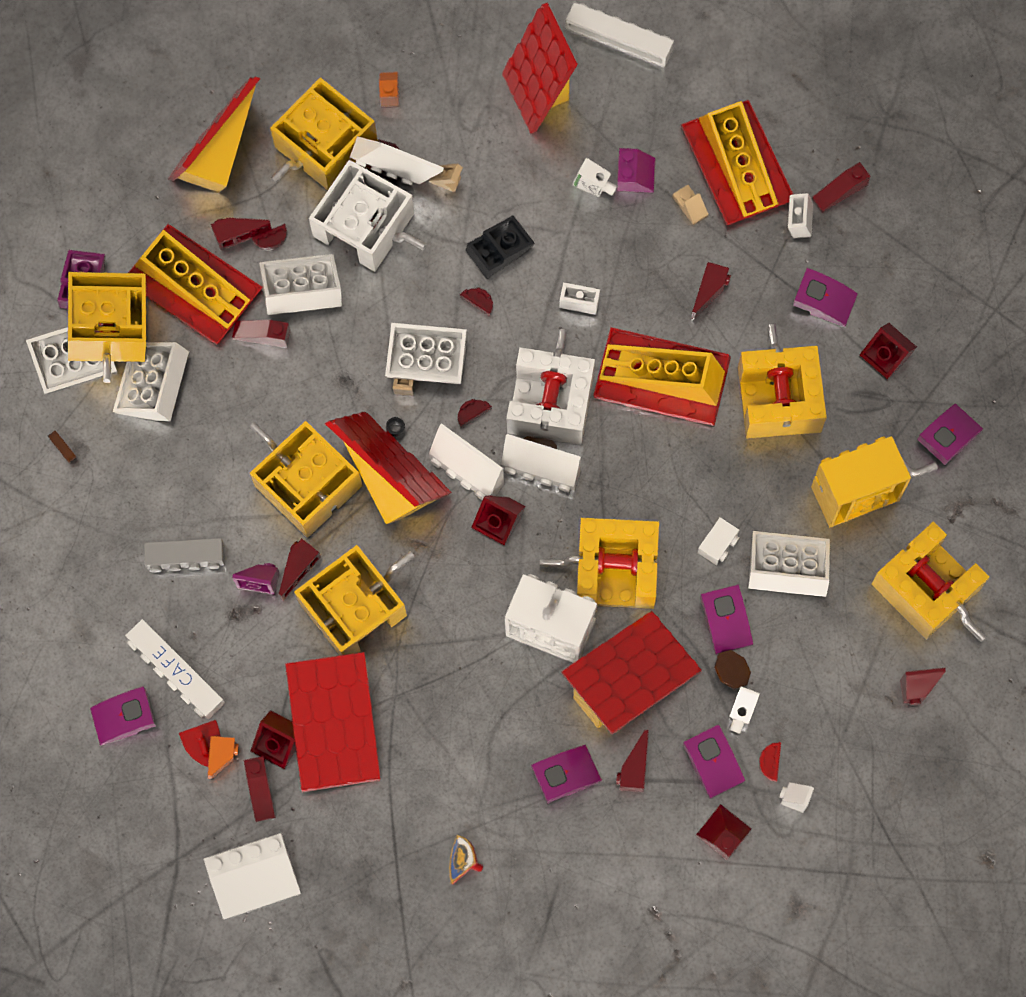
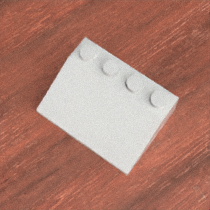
M361 137L356 138L350 158L356 160V164L366 167V164L372 166L371 170L378 173L385 171L387 172L386 176L393 179L400 177L402 178L401 182L412 185V183L421 184L443 172L444 169L441 166L384 143Z
M333 254L259 262L267 315L342 306L341 287Z
M68 325L26 339L44 394L103 376V361H68ZM111 361V373H113L117 369L114 361Z
M391 323L385 378L461 384L467 345V329Z
M146 342L145 362L126 363L113 412L154 421H171L189 351L176 342Z
M441 423L429 452L430 462L435 467H441L446 470L445 473L450 478H457L461 481L460 484L465 489H472L476 492L475 495L480 500H483L484 496H496L504 486L503 468Z
M506 434L501 467L507 474L515 475L517 473L523 475L522 478L533 481V479H536L545 486L555 485L559 486L560 490L569 492L570 490L575 491L581 473V457Z
M753 531L748 588L826 597L829 585L830 539Z
M281 833L204 859L223 919L301 894L285 840Z

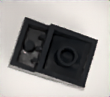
M512 215L483 231V235L467 243L465 251L483 275L488 278L524 254L534 245V241L515 216Z

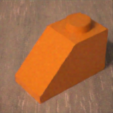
M398 72L380 73L379 94L381 107L399 106Z
M211 736L208 779H213L232 763L234 755L238 756L239 744L235 743V738Z

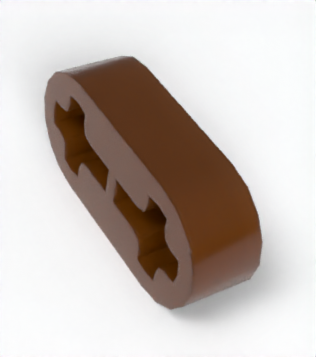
M55 430L48 435V438L68 463L77 458Z

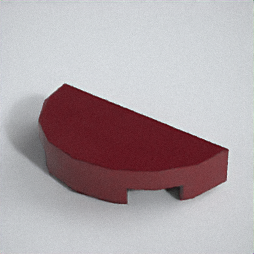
M286 224L263 232L251 239L261 249H276L286 240Z
M476 287L465 289L460 293L462 299L489 317L491 316L493 301L491 295L486 290Z
M471 399L466 401L458 412L460 428L491 410L492 406L487 401Z

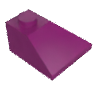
M264 563V565L258 564L234 573L232 579L237 588L275 595L280 572L274 564Z

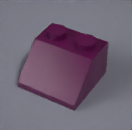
M619 148L617 191L654 193L655 157L639 149Z

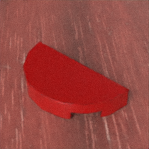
M781 742L772 743L761 752L759 758L761 772L766 778L777 782Z

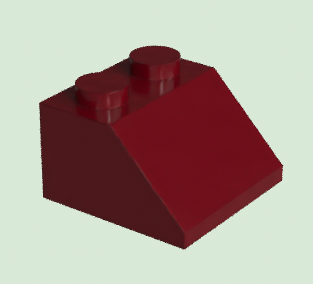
M887 323L880 327L860 353V356L886 379H889L907 361L917 346L893 325Z
M270 710L260 721L250 752L260 757L263 756L266 760L285 769L296 750L293 724L291 720Z

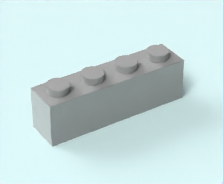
M222 538L144 543V565L150 572H161L162 569L180 571L181 568L199 570L200 567L218 569L219 566H224V543Z

